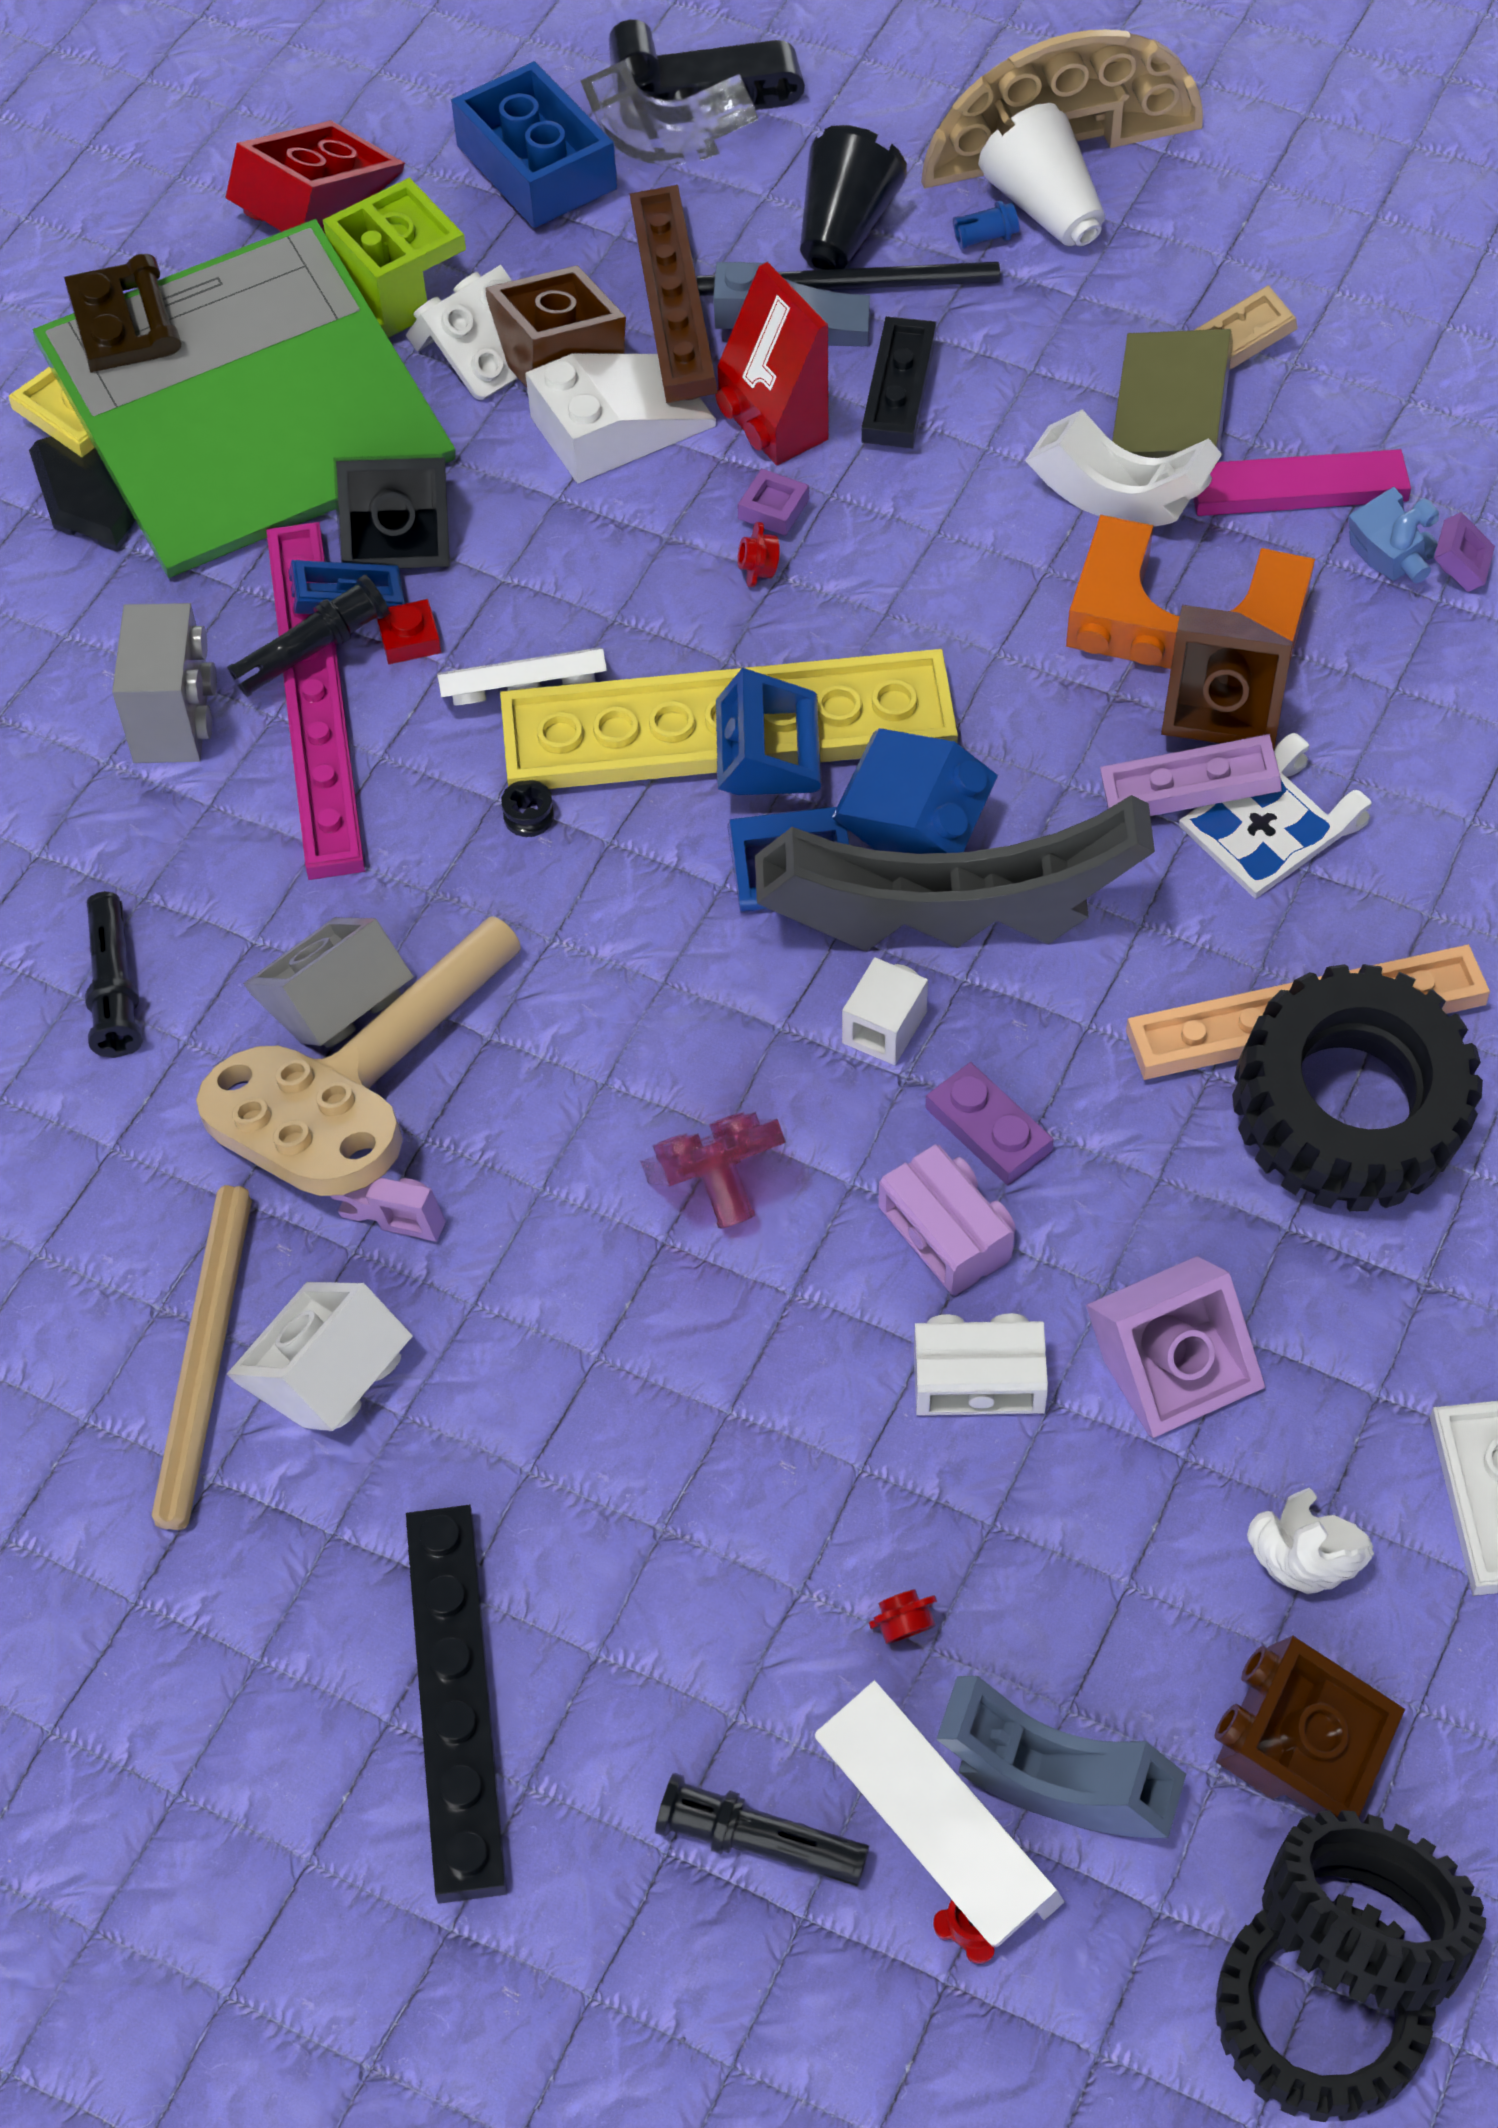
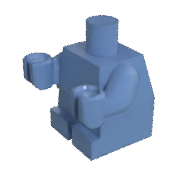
M1392 487L1348 515L1350 544L1368 566L1391 580L1395 581L1407 574L1413 583H1419L1431 573V568L1425 560L1434 558L1438 542L1430 533L1426 531L1420 533L1417 525L1421 524L1423 527L1434 525L1439 520V511L1431 501L1425 498L1417 502L1412 510L1404 511L1403 496L1395 487Z

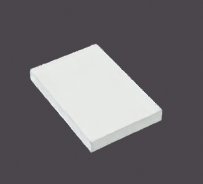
M1498 1401L1433 1407L1430 1422L1472 1596L1498 1593Z

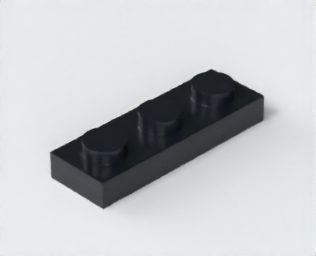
M885 317L861 428V443L914 448L936 340V321Z

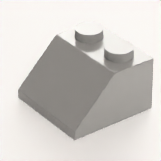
M334 917L243 984L248 992L300 1043L319 1046L324 1044L325 1047H331L350 1036L356 1029L353 1022L370 1010L371 1013H376L393 1003L401 995L399 988L411 980L413 975L376 918Z

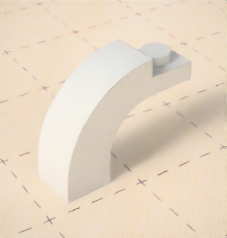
M1082 409L1049 425L1025 461L1049 487L1078 508L1099 517L1101 514L1156 527L1176 522L1190 499L1201 494L1212 481L1210 473L1222 453L1210 439H1206L1168 457L1148 458L1124 450L1112 442Z

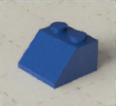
M879 728L873 732L832 818L874 850L914 854L961 853L966 848L998 774L955 741Z

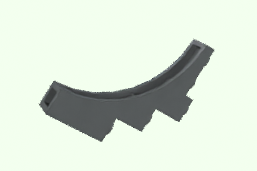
M1130 795L1099 815L1057 833L1010 846L961 853L914 854L871 850L830 841L791 827L755 855L757 904L864 951L871 949L904 924L956 948L995 921L1046 944H1050L1088 918V897L1155 852L1149 803Z

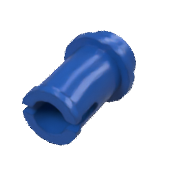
M1002 200L995 202L994 208L962 217H953L954 233L956 240H960L958 241L960 249L1000 237L1004 241L1011 240V234L1019 233L1020 230L1014 204H1004Z

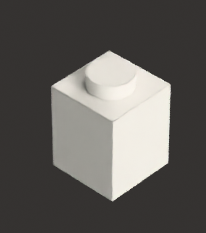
M874 957L842 1010V1043L896 1066L927 1013L928 979L919 976L913 969L905 965H893Z

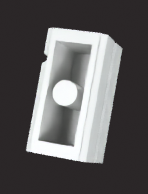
M1007 1313L994 1317L990 1322H965L959 1316L944 1314L930 1318L927 1323H915L914 1371L916 1415L1045 1413L1048 1380L1044 1322L1028 1321L1023 1315Z

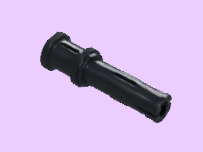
M365 574L357 579L356 585L333 600L325 599L314 607V614L310 615L307 619L235 664H230L228 666L229 673L236 680L253 668H259L258 673L237 685L242 693L249 697L252 695V692L333 642L335 645L343 644L351 639V634L373 619H383L390 614L389 608L375 584Z
M104 891L91 895L86 902L93 980L85 993V1003L93 1018V1027L88 1033L90 1049L100 1056L116 1058L137 1051L141 1047L143 1038L141 1028L135 1023L134 1009L137 1008L139 1003L138 989L128 979L123 904L117 894Z
M672 1774L659 1809L655 1826L656 1834L666 1837L672 1831L710 1843L711 1851L721 1855L723 1852L730 1853L731 1849L735 1848L858 1887L867 1859L869 1845L746 1807V1800L740 1797V1793L729 1790L723 1796L685 1784L683 1775Z

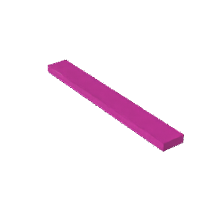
M319 522L266 529L279 636L312 615L294 614L293 604L295 597H292L291 594L292 581L289 580V568L291 560L325 562ZM332 642L283 672L308 880L365 872L337 648Z

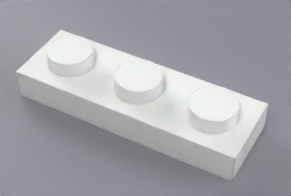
M598 647L437 673L441 697L452 696L454 705H464L486 701L485 690L507 687L508 691L540 688L541 681L562 678L563 685L596 682L594 673L607 670L604 651Z

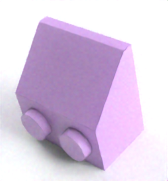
M1198 1256L1086 1305L1104 1362L1147 1434L1152 1438L1265 1388L1230 1272Z

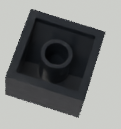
M441 454L333 458L341 563L393 565L399 568L450 566L444 456Z

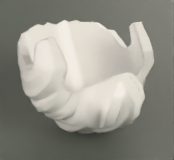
M1310 1488L1288 1497L1280 1520L1273 1511L1258 1513L1251 1521L1247 1532V1539L1254 1550L1255 1556L1267 1569L1268 1573L1280 1584L1306 1594L1333 1589L1341 1584L1342 1581L1354 1578L1374 1555L1373 1545L1369 1536L1360 1530L1356 1524L1334 1514L1322 1517H1315L1311 1514L1309 1507L1317 1499V1496Z

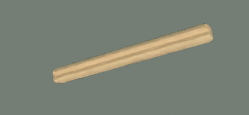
M224 1185L216 1193L151 1514L155 1525L162 1529L183 1530L190 1521L252 1203L248 1189L242 1186Z

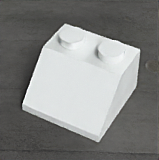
M306 1282L229 1370L227 1375L236 1384L303 1428L333 1431L347 1424L358 1413L362 1404L359 1399L375 1381L386 1377L395 1369L401 1359L399 1352L413 1335L364 1283Z

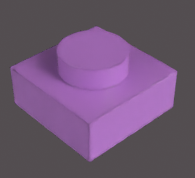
M761 468L738 503V519L751 524L762 522L765 529L786 536L809 501V485Z
M1460 512L1444 520L1434 559L1445 573L1451 575L1469 592L1485 585L1495 545Z

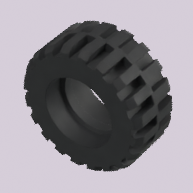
M1345 964L1326 967L1321 980L1318 979L1315 973L1309 972L1295 979L1289 991L1280 990L1268 1002L1263 1015L1258 1016L1239 1058L1234 1079L1238 1083L1232 1094L1233 1110L1238 1115H1244L1238 1127L1244 1144L1248 1146L1257 1144L1260 1148L1255 1161L1266 1174L1274 1169L1279 1171L1285 1177L1280 1185L1294 1195H1297L1300 1188H1303L1315 1194L1313 1204L1330 1209L1336 1200L1347 1201V1209L1349 1211H1368L1377 1198L1382 1207L1388 1208L1403 1203L1409 1192L1417 1195L1432 1185L1440 1172H1444L1462 1145L1477 1118L1478 1113L1475 1107L1482 1098L1483 1080L1479 1075H1474L1481 1061L1476 1045L1473 1043L1464 1045L1463 1038L1468 1028L1458 1014L1448 1017L1442 1010L1446 1000L1433 989H1430L1425 995L1412 987L1416 980L1415 978L1401 972L1397 974L1395 979L1382 976L1383 968L1381 966L1363 964L1358 973H1350L1349 967ZM1329 1048H1352L1375 1056L1389 1066L1401 1081L1409 1103L1407 1119L1395 1126L1382 1129H1363L1336 1120L1327 1114L1310 1095L1302 1074L1301 1066L1304 1059L1313 1053Z

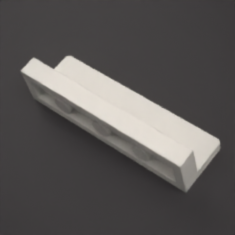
M875 1680L816 1731L815 1738L991 1946H1000L1036 1912L1045 1921L1065 1902L1057 1889Z

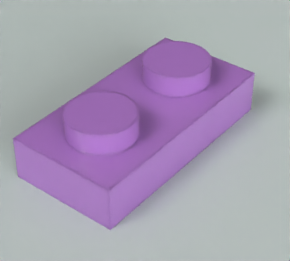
M969 1062L926 1095L925 1108L1007 1186L1053 1150L1054 1139L972 1062Z

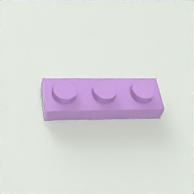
M1270 734L1100 767L1108 809L1133 795L1149 803L1150 816L1282 791L1280 772Z

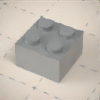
M191 603L123 605L112 693L133 763L200 762L202 740L211 738L212 716L210 707L206 703L207 696H214L216 694V668L214 662H206V629L204 626L196 625Z

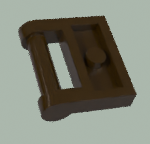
M139 254L129 259L127 264L64 277L90 373L170 356L181 348L182 343L178 330L170 324L157 280L160 278V270L154 256ZM138 288L150 327L148 334L136 336L123 294L125 290Z

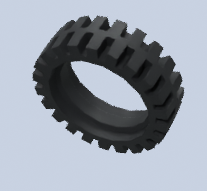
M1330 1810L1318 1812L1315 1819L1309 1815L1299 1821L1296 1827L1293 1826L1274 1859L1263 1887L1265 1891L1262 1896L1263 1909L1269 1910L1266 1921L1270 1930L1281 1931L1277 1940L1286 1952L1300 1950L1301 1952L1296 1963L1305 1971L1310 1973L1316 1968H1320L1325 1972L1321 1980L1323 1984L1336 1990L1340 1982L1350 1986L1349 1998L1365 2003L1369 1994H1373L1379 2008L1394 2010L1398 2001H1400L1406 2011L1420 2010L1423 2003L1432 2008L1441 2004L1444 1997L1449 1999L1467 1973L1486 1929V1918L1481 1916L1484 1906L1480 1897L1471 1896L1475 1887L1467 1876H1454L1458 1865L1449 1856L1436 1859L1432 1856L1436 1848L1434 1844L1425 1838H1422L1415 1844L1408 1839L1410 1830L1397 1823L1392 1831L1384 1829L1383 1818L1368 1814L1364 1822L1361 1823L1355 1811L1341 1810L1337 1818ZM1337 1876L1356 1880L1388 1894L1413 1913L1430 1935L1431 1941L1416 1943L1387 1937L1356 1922L1332 1903L1315 1880V1877Z
M1338 1894L1336 1899L1332 1901L1333 1904L1356 1922L1387 1937L1404 1939L1406 1931L1395 1921L1389 1925L1379 1920L1382 1911L1367 1903L1364 1910L1353 1907L1354 1898ZM1261 1910L1255 1915L1248 1926L1245 1925L1235 1938L1220 1971L1216 1992V2024L1221 2028L1220 2041L1225 2054H1231L1235 2060L1233 2069L1242 2081L1249 2078L1255 2084L1254 2093L1266 2102L1270 2098L1282 2103L1280 2110L1293 2116L1302 2111L1310 2114L1309 2120L1326 2122L1330 2116H1339V2120L1342 2122L1356 2119L1360 2113L1365 2111L1371 2114L1379 2110L1388 2100L1394 2099L1418 2071L1432 2038L1436 2006L1429 2008L1423 2003L1420 2010L1406 2011L1400 2001H1398L1394 2008L1395 2024L1389 2045L1375 2062L1351 2074L1319 2075L1292 2065L1271 2047L1256 2018L1253 1992L1259 1971L1276 1951L1283 1949L1277 1941L1281 1931L1270 1930L1266 1921L1269 1910Z

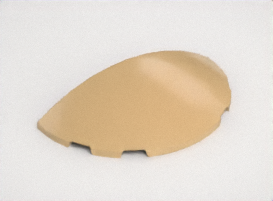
M1109 29L1086 30L1044 40L1013 54L974 82L952 105L951 110L933 135L927 150L921 183L925 189L984 176L978 162L981 150L989 137L997 129L1003 136L1015 126L1011 117L1036 104L1053 103L1057 105L1059 110L1067 115L1076 141L1104 136L1110 148L1202 129L1203 110L1198 87L1193 77L1188 74L1186 68L1182 65L1180 58L1168 47L1154 39H1148L1128 31Z

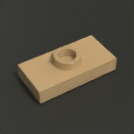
M1267 285L1195 330L1231 329L1233 340L1229 369L1231 370L1297 330L1298 327L1296 317L1271 287Z

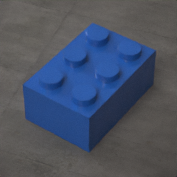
M535 61L451 99L457 146L533 228L539 227L617 189L614 142Z

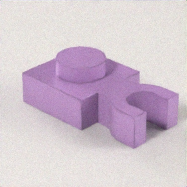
M379 1178L365 1188L344 1195L331 1196L332 1199L343 1201L338 1210L341 1218L355 1221L374 1220L378 1222L381 1230L437 1242L446 1223L432 1189L413 1179L403 1178L399 1181Z

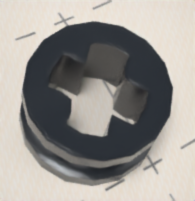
M529 780L512 783L504 790L501 804L504 823L509 831L522 837H534L544 833L551 827L554 820L552 795L547 786L539 781ZM536 804L538 809L530 808V806ZM518 807L526 810L523 813L518 812Z

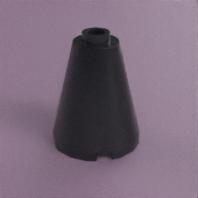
M851 125L830 126L825 128L821 137L817 138L816 135L811 144L800 253L807 261V264L814 270L846 268L905 181L907 163L900 150L891 143L888 151L876 143L878 134L868 129Z

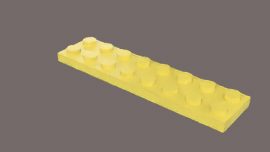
M942 649L746 668L812 690L817 694L820 763L861 759L873 732L879 728L955 741L957 743L958 734ZM742 668L500 691L508 787L512 783L529 780L539 781L547 786L548 789L717 773L716 699ZM796 713L764 714L765 755L798 765Z

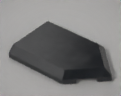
M52 436L37 440L29 449V453L53 528L70 535L78 532L95 538L100 546L118 552L129 537L127 531L136 520L97 450L94 448L84 457H81Z

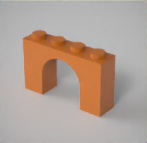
M1100 514L1069 610L1066 647L1083 650L1091 654H1103L1131 660L1143 665H1154L1171 669L1180 616L1171 614L1158 607L1150 600L1142 587L1150 559L1154 525ZM1261 548L1249 591L1243 601L1232 609L1231 612H1238L1293 642L1290 656L1291 661L1309 595L1315 559Z

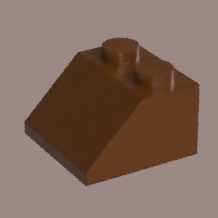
M578 265L486 287V299L507 365L526 388V372L567 355L624 354L626 316Z
M1182 605L1176 632L1161 735L1226 743L1270 734L1272 746L1275 749L1293 642L1238 612Z

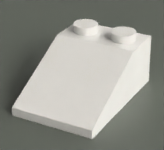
M570 354L525 373L530 417L577 484L716 426L715 417L700 397L692 400L666 403L658 354Z

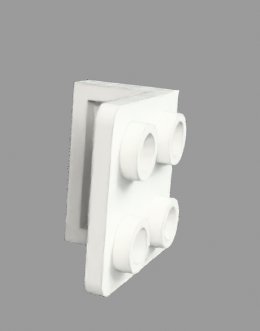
M501 265L483 276L475 272L466 277L454 287L455 293L442 301L437 296L424 303L413 313L417 320L406 334L417 352L435 341L469 392L478 400L488 398L518 379L507 365L486 299V287L512 281Z

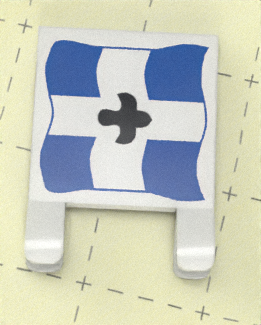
M1291 733L1286 736L1274 749L1281 777L1282 791L1197 807L1179 820V827L1255 899L1342 836L1355 833L1365 827L1370 819V815L1366 810L1370 809L1372 802L1359 790H1353L1348 793L1327 815L1287 778L1303 770L1308 762L1307 756L1303 753L1308 751L1309 744L1297 733Z

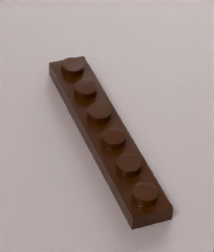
M678 185L630 193L666 403L718 394Z

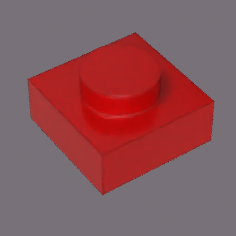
M428 599L388 607L389 615L381 620L376 618L388 665L441 653L440 640Z

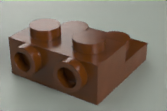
M1295 1636L1288 1637L1268 1646V1648L1265 1646L1259 1647L1247 1661L1241 1675V1680L1250 1686L1242 1705H1232L1225 1712L1216 1728L1214 1737L1223 1744L1216 1763L1271 1799L1286 1795L1315 1815L1318 1812L1330 1810L1337 1818L1341 1810L1355 1811L1359 1818L1405 1712V1708Z

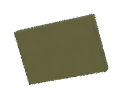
M1231 329L1127 333L1112 442L1126 451L1148 458L1168 457L1206 439H1210L1220 451L1233 344Z

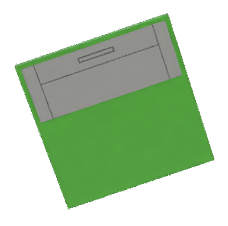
M316 219L157 280L170 324L177 328L182 343L179 351L173 355L90 373L73 313L32 329L39 349L168 579L267 538L266 529L298 525L335 510L334 457L441 454L445 457V463L456 459L455 447ZM136 288L124 293L135 334L136 336L148 334L150 327L139 290Z

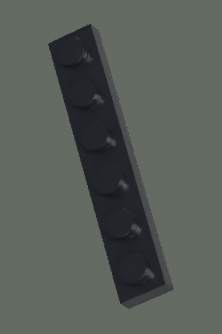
M471 1504L407 1512L405 1514L435 1897L437 1903L441 1904L507 1895L474 1520Z

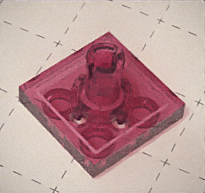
M740 1112L710 1123L709 1126L712 1134L700 1138L698 1133L689 1136L687 1133L660 1141L652 1145L655 1156L640 1161L648 1184L670 1187L694 1177H702L717 1218L718 1228L721 1229L746 1221L756 1215L754 1209L752 1210L736 1164L740 1163L744 1158L786 1143L778 1119H758L756 1112L745 1115L744 1112Z

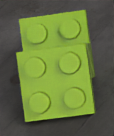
M410 177L323 219L325 235L388 338L411 327L417 320L413 313L427 302L423 271L466 250L464 233Z

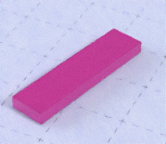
M1402 449L1217 462L1210 473L1212 477L1211 483L1201 494L1193 499L1197 516L1363 505L1392 487L1398 490L1403 496V502L1409 501L1411 485Z

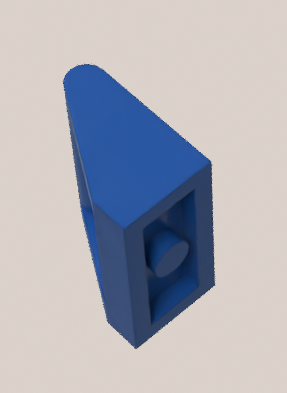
M742 667L716 699L718 789L735 795L817 792L821 788L817 694L812 690ZM796 713L798 765L765 755L764 714Z
M837 807L729 819L727 826L740 912L768 909L757 904L756 887L750 888L745 847L769 845L791 827L822 838L832 837L834 842L849 845L847 829L832 818Z

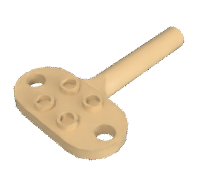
M488 917L338 1052L329 1057L313 1059L296 1050L279 1045L257 1046L233 1054L216 1065L201 1082L196 1102L206 1131L219 1144L299 1190L318 1196L344 1195L367 1187L390 1169L399 1157L403 1141L399 1123L392 1106L380 1095L369 1090V1088L519 953L521 946L516 934L499 918ZM242 1081H249L246 1085L239 1089L228 1090L231 1086H233L236 1083ZM373 1149L364 1157L349 1159L352 1154L359 1150Z

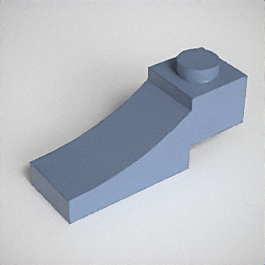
M716 262L714 285L715 329H733L757 269L764 263ZM785 279L828 324V346L868 347L870 295L831 292Z

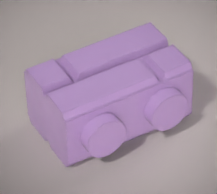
M935 1144L915 1156L911 1163H904L882 1177L879 1182V1208L950 1294L956 1296L977 1283L983 1275L986 1277L1009 1262L1010 1258H1012L1016 1228L1010 1213L999 1201L995 1200L989 1204L977 1190V1178L968 1163L960 1157L952 1160L940 1145L937 1146Z

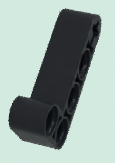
M634 19L622 21L614 26L609 35L611 78L620 117L631 125L642 126L784 107L795 103L804 93L805 85L795 48L783 40L657 55L651 29L645 22Z

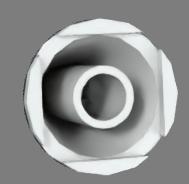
M1053 103L1036 104L1020 111L1011 117L1015 124L1014 127L1003 136L997 129L989 137L980 153L978 162L980 169L990 183L1065 246H1085L1091 243L1102 230L1101 225L1104 222L1105 213L1067 115L1060 111L1057 105Z

